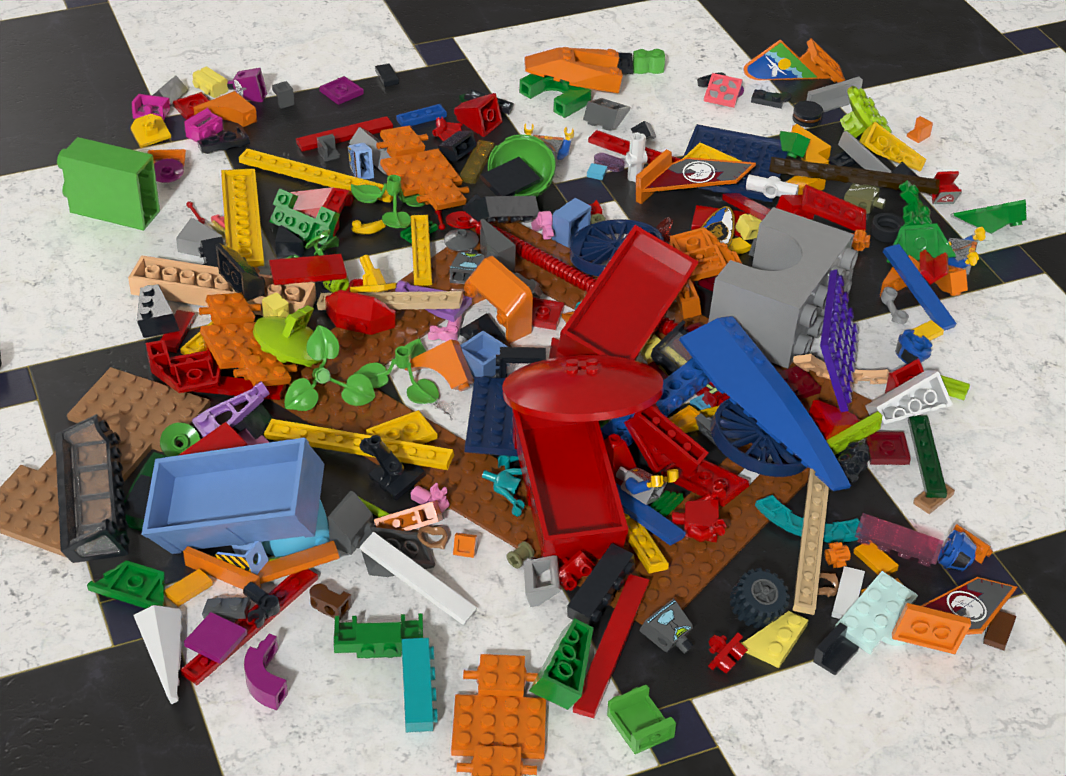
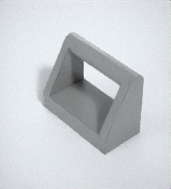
M553 555L523 561L525 594L530 607L539 606L560 592L557 556ZM550 568L551 585L538 588L537 576Z

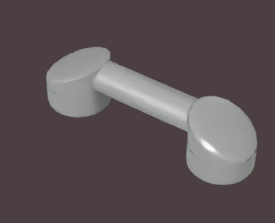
M885 287L881 294V299L887 305L893 317L892 321L905 324L909 315L905 311L896 309L894 300L898 294L897 291L891 287Z

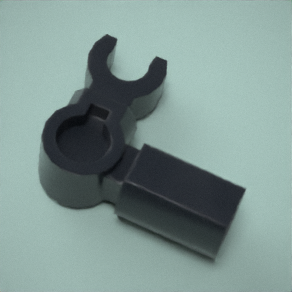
M253 582L248 583L244 587L243 594L258 605L257 610H252L248 613V621L251 622L253 619L258 618L255 624L257 628H260L266 618L268 619L270 616L279 613L278 597L269 595Z

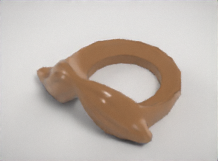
M423 526L419 528L417 538L429 548L445 549L448 535L443 527ZM421 534L443 535V537L435 543H429L423 539Z
M820 573L819 578L831 581L835 588H818L817 595L835 596L839 588L836 573Z

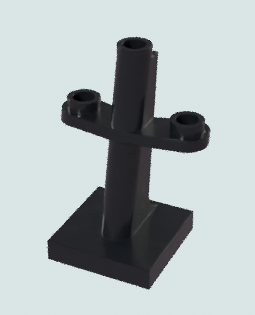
M373 435L361 441L360 449L362 452L376 457L380 464L369 473L370 479L379 483L380 487L385 492L388 491L396 501L426 476L425 471L420 466L400 462L381 440L380 436Z

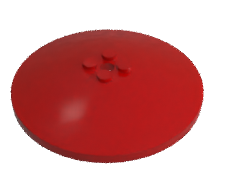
M573 355L550 358L523 366L512 372L504 380L502 389L505 402L511 408L523 414L553 421L588 422L619 418L650 407L663 394V378L656 369L632 359L605 355Z

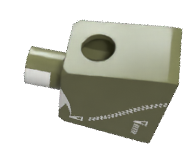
M853 183L844 197V201L866 209V214H870L874 207L884 209L886 204L885 199L879 198L880 189L872 185Z

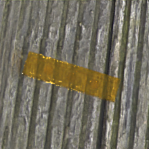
M478 140L477 147L473 149L459 175L463 180L462 182L476 183L494 149L493 142Z

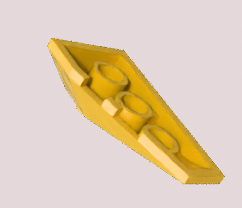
M876 122L863 132L859 141L875 154L897 163L903 162L908 167L919 172L926 162L923 156Z

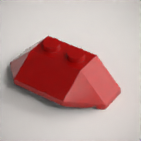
M338 290L325 297L326 313L337 328L373 335L396 327V311L392 308L390 309L375 297L344 290Z

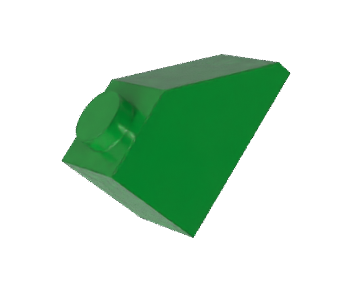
M780 131L782 151L788 153L787 156L794 159L797 157L804 158L810 139L798 133Z

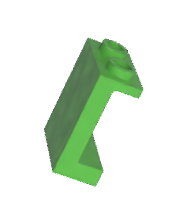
M647 685L636 687L630 692L621 696H615L608 701L607 716L634 754L674 738L676 722L672 717L665 719L649 697V687Z

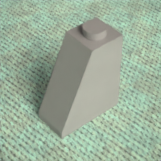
M190 218L176 237L178 252L199 256L198 247H200L202 240L221 237L222 235L196 219Z

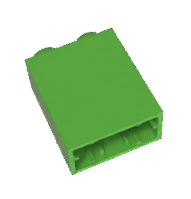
M79 137L67 149L60 151L57 165L63 171L64 184L62 193L68 199L70 213L144 231L160 212L152 154Z

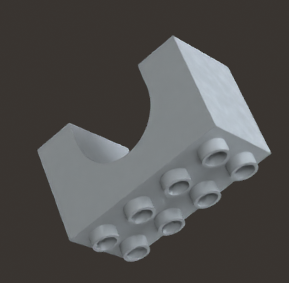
M773 207L759 224L752 267L730 260L715 278L709 322L717 318L733 316L769 362L789 368L794 356L806 355L810 349L812 337L818 339L822 333L831 270L838 269L839 276L842 275L844 279V292L847 291L848 294L850 292L852 281L846 279L845 275L846 271H852L858 257V251L851 249L854 234Z

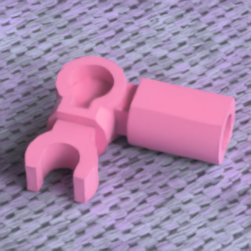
M550 211L538 212V217L531 222L532 230H543L544 240L551 239L554 236L553 229L551 228L553 225L552 213Z
M462 316L457 318L455 322L448 320L447 327L430 326L428 339H441V341L458 340Z
M435 483L430 488V491L416 486L411 492V499L421 505L437 500L441 513L449 507V502L445 496L447 488L444 487L440 491L438 483Z

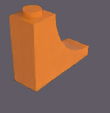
M236 91L193 107L194 115L208 107L211 113L221 117L222 120L232 121L243 127L257 122L256 108Z
M450 339L410 359L412 372L425 368L433 369L447 380L451 389L464 391L470 388V384L474 383L473 376L457 340Z

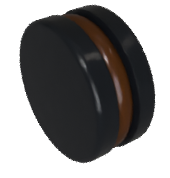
M800 101L794 105L792 119L802 127H816L822 121L823 108L813 101Z

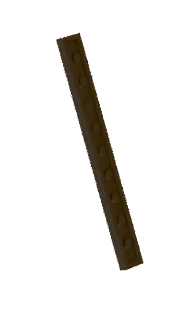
M771 157L769 172L777 174L783 173L792 176L820 178L828 181L835 180L843 183L872 185L895 190L900 189L899 185L908 180L918 188L919 192L927 194H938L940 179Z

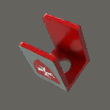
M959 171L937 172L933 179H940V191L938 194H931L932 204L955 203L962 193V189H952V184L958 177Z

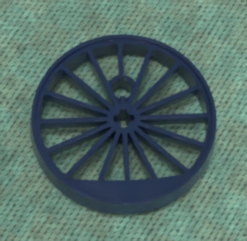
M627 219L600 221L582 228L572 237L570 241V260L579 270L590 275L599 276L606 267V265L601 264L608 258H610L609 261L627 237V235L625 237L624 235L629 234L634 225L662 241L664 239L655 227L644 222ZM614 234H620L617 240Z
M729 399L720 404L712 418L710 430L717 447L731 461L749 471L772 477L792 476L806 469L801 463L802 459L797 461L786 450L787 446L785 444L776 442L756 424L757 420L755 418L748 417L743 413L744 409L739 404L734 405ZM721 427L731 430H722ZM727 438H743L732 443L727 440ZM752 443V446L746 453H743L737 449L739 447ZM770 455L775 464L767 463ZM779 455L783 459H785L789 464H783Z

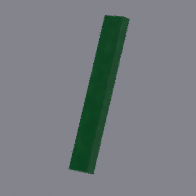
M923 415L908 417V424L926 498H946L947 490L929 418Z

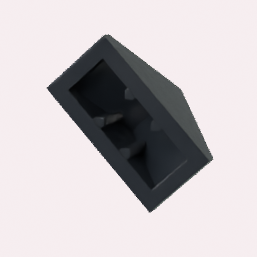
M280 225L275 240L276 255L303 256V241Z

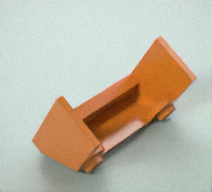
M489 256L483 259L465 282V296L472 298L471 305L487 299L497 308V321L506 328V340L510 344L532 332L533 295L530 288L495 257Z

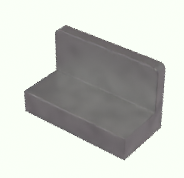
M175 75L152 96L169 98L171 106L174 100H178L188 91V88Z

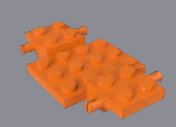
M410 125L381 130L380 137L384 142H377L376 147L378 150L386 148L390 158L381 159L380 166L388 176L398 175L401 177V188L404 197L419 194L420 196L416 197L417 202H425L426 205L431 204L436 211L466 204L467 199L463 194H468L469 188L468 186L457 187L462 184L463 180L439 149L424 151L425 145L422 141H428L427 134L417 135Z
M242 293L207 295L205 301L209 307H200L199 314H210L214 325L201 326L200 333L219 368H239L233 371L235 378L244 377L245 380H250L253 386L259 382H262L265 386L290 384L291 377L288 372H296V364L285 365V363L278 361L276 356L262 351L260 344L253 335V328L256 323L254 322L255 315L253 311H260L261 305L259 303H247Z
M480 654V665L477 671L464 670L463 680H477L478 695L455 694L451 756H473L471 763L457 762V773H471V776H537V765H523L521 758L544 759L546 699L523 697L526 682H534L538 673H527L525 656Z

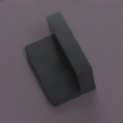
M260 403L243 420L234 425L232 429L238 434L246 428L254 439H258L265 432L271 419L274 418Z
M841 622L816 647L813 660L815 664L833 675H837L859 650V646L845 638L847 626Z

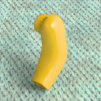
M359 220L352 222V231L358 234H373L386 227L382 220L368 224H361Z

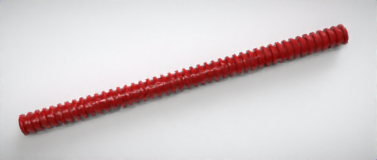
M480 222L477 223L475 228L477 234H480ZM491 224L516 245V255L587 293L595 283L596 279ZM664 316L657 331L667 335L678 323H674L673 320Z

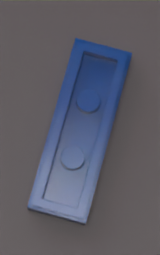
M440 104L396 115V120L402 127L413 126L436 120L438 117H447V112Z

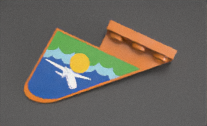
M812 38L807 41L808 51L801 57L795 54L780 39L749 61L743 68L744 74L754 80L831 78L834 83L845 81L840 65Z

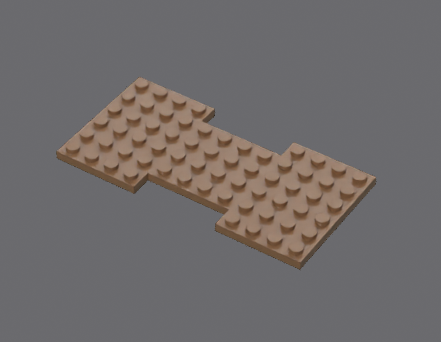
M110 367L71 409L67 417L69 421L79 423L98 414L102 420L107 421L110 429L116 432L121 440L119 447L122 456L120 458L123 466L122 477L125 481L152 449L162 452L160 437L166 427L173 423H186L193 427L192 419L206 411L211 405L209 399L187 392L178 393L169 386ZM94 421L73 431L70 435L74 442L102 438L95 428ZM106 445L79 448V469L107 466ZM55 451L39 470L20 465L0 486V533L66 557L61 552ZM108 471L79 475L81 498L110 494ZM110 499L82 503V527L102 525L104 519L112 521ZM98 531L85 532L83 533V538L88 537ZM99 538L84 544V555L87 554Z

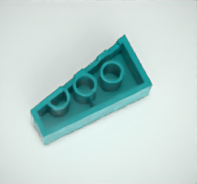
M429 638L402 639L406 733L433 731V723H438L437 709L432 708V701H436V687L431 688V680H435V667H430V660H434V646H429Z

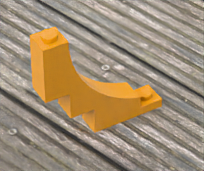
M793 125L791 132L801 134L810 139L804 158L801 157L802 161L829 164L828 159L831 146L800 125ZM794 176L786 182L798 185L797 195H802L805 185L823 190L826 180Z

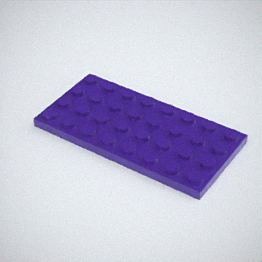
M838 269L831 270L829 275L820 348L840 411L845 412L849 411V403H852L851 392H853L851 382H854L853 372H855L856 343H858L856 334H859L857 323H853L854 313L852 307L849 308L848 306L849 296L847 291L844 292L843 276H839Z

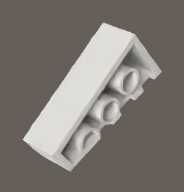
M925 370L865 405L869 416L878 411L883 415L881 424H888L906 419V417L917 416L942 407H949L953 404L939 371Z

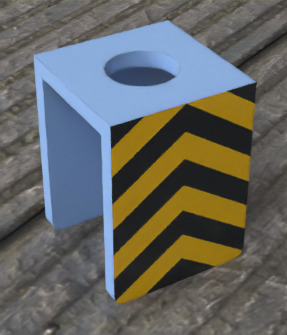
M259 541L241 546L232 545L235 554L216 553L218 559L256 575L268 562V557L262 543Z

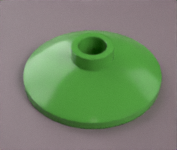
M173 423L162 432L160 447L166 456H178L198 442L200 437L191 425ZM176 441H181L183 446L178 447Z

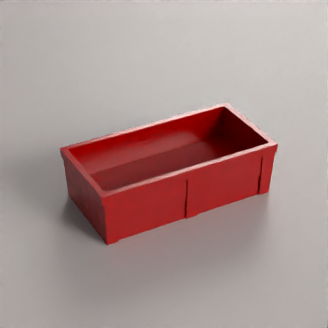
M634 225L561 330L557 352L564 356L605 355L636 360L648 340L655 334L660 322L680 292H683L699 262Z
M512 408L513 444L519 458L527 492L526 498L528 506L531 508L541 550V558L554 555L558 557V564H565L563 560L565 558L571 559L579 550L590 560L601 559L611 543L623 548L629 529L599 421L565 422L546 420L523 414Z

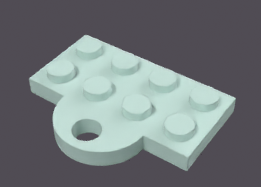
M881 571L835 627L840 622L846 625V638L868 654H871L881 641L894 646L904 645L906 642L892 639V631L906 603L913 604L918 595Z

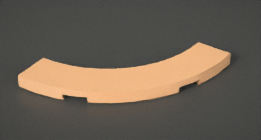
M812 354L794 356L793 362L798 367L807 372L809 370L814 371L819 377L830 379L825 362ZM855 369V372H853L854 382L851 383L858 384V381H870V384H887L890 371L888 369Z

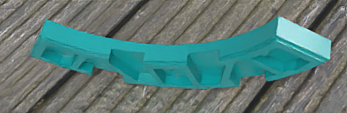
M773 495L756 501L755 507L774 524L795 535H802L803 518L791 513L792 510L780 503ZM858 518L843 522H833V524H825L823 542L856 541L868 537L869 531Z

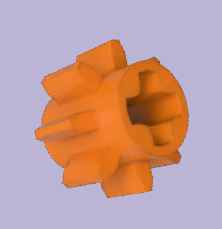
M856 230L854 233L852 247L856 251H863L865 247L869 248L871 236L867 235L865 230Z
M842 542L830 543V549L825 550L826 562L829 565L833 564V568L847 566L845 561H849L851 558L848 546H843Z

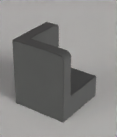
M287 81L272 85V91L278 97L280 109L294 105L293 88Z
M333 134L317 137L318 152L325 162L340 158V154L335 148V137Z

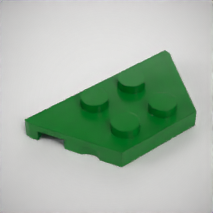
M937 223L901 226L897 239L893 244H900L905 253L917 261H920V252L925 249L933 258L944 252L948 254V258H956L955 252Z
M127 560L119 564L115 569L105 572L103 574L104 578L95 583L90 581L87 584L88 591L147 609L153 605L164 607L165 573Z

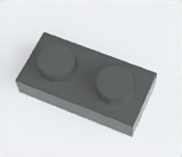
M249 597L207 599L202 615L205 619L212 612L224 619H246L251 602Z

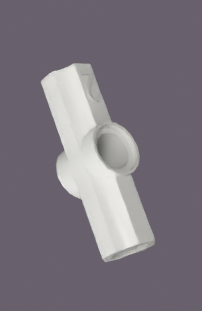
M638 132L633 133L630 137V150L626 153L628 164L627 178L635 183L636 175L643 170L644 164L647 163L645 151L646 136Z
M749 175L746 182L747 190L761 192L768 198L780 197L781 195H797L799 190L798 185L782 182L775 176L763 178Z

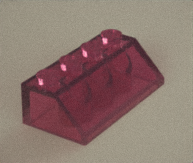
M862 513L855 533L859 543L869 546L870 542L878 545L877 549L888 553L891 549L898 551L897 556L910 560L911 556L918 558V563L930 567L931 563L936 565L944 542L943 540Z

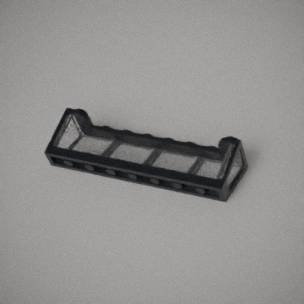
M98 414L55 434L61 552L72 563L120 557L129 554L128 545L130 541L127 536L128 524L125 516L127 510L124 504L126 496L123 491V466L120 458L122 453L119 447L121 440L119 435L110 429L107 421L102 420Z

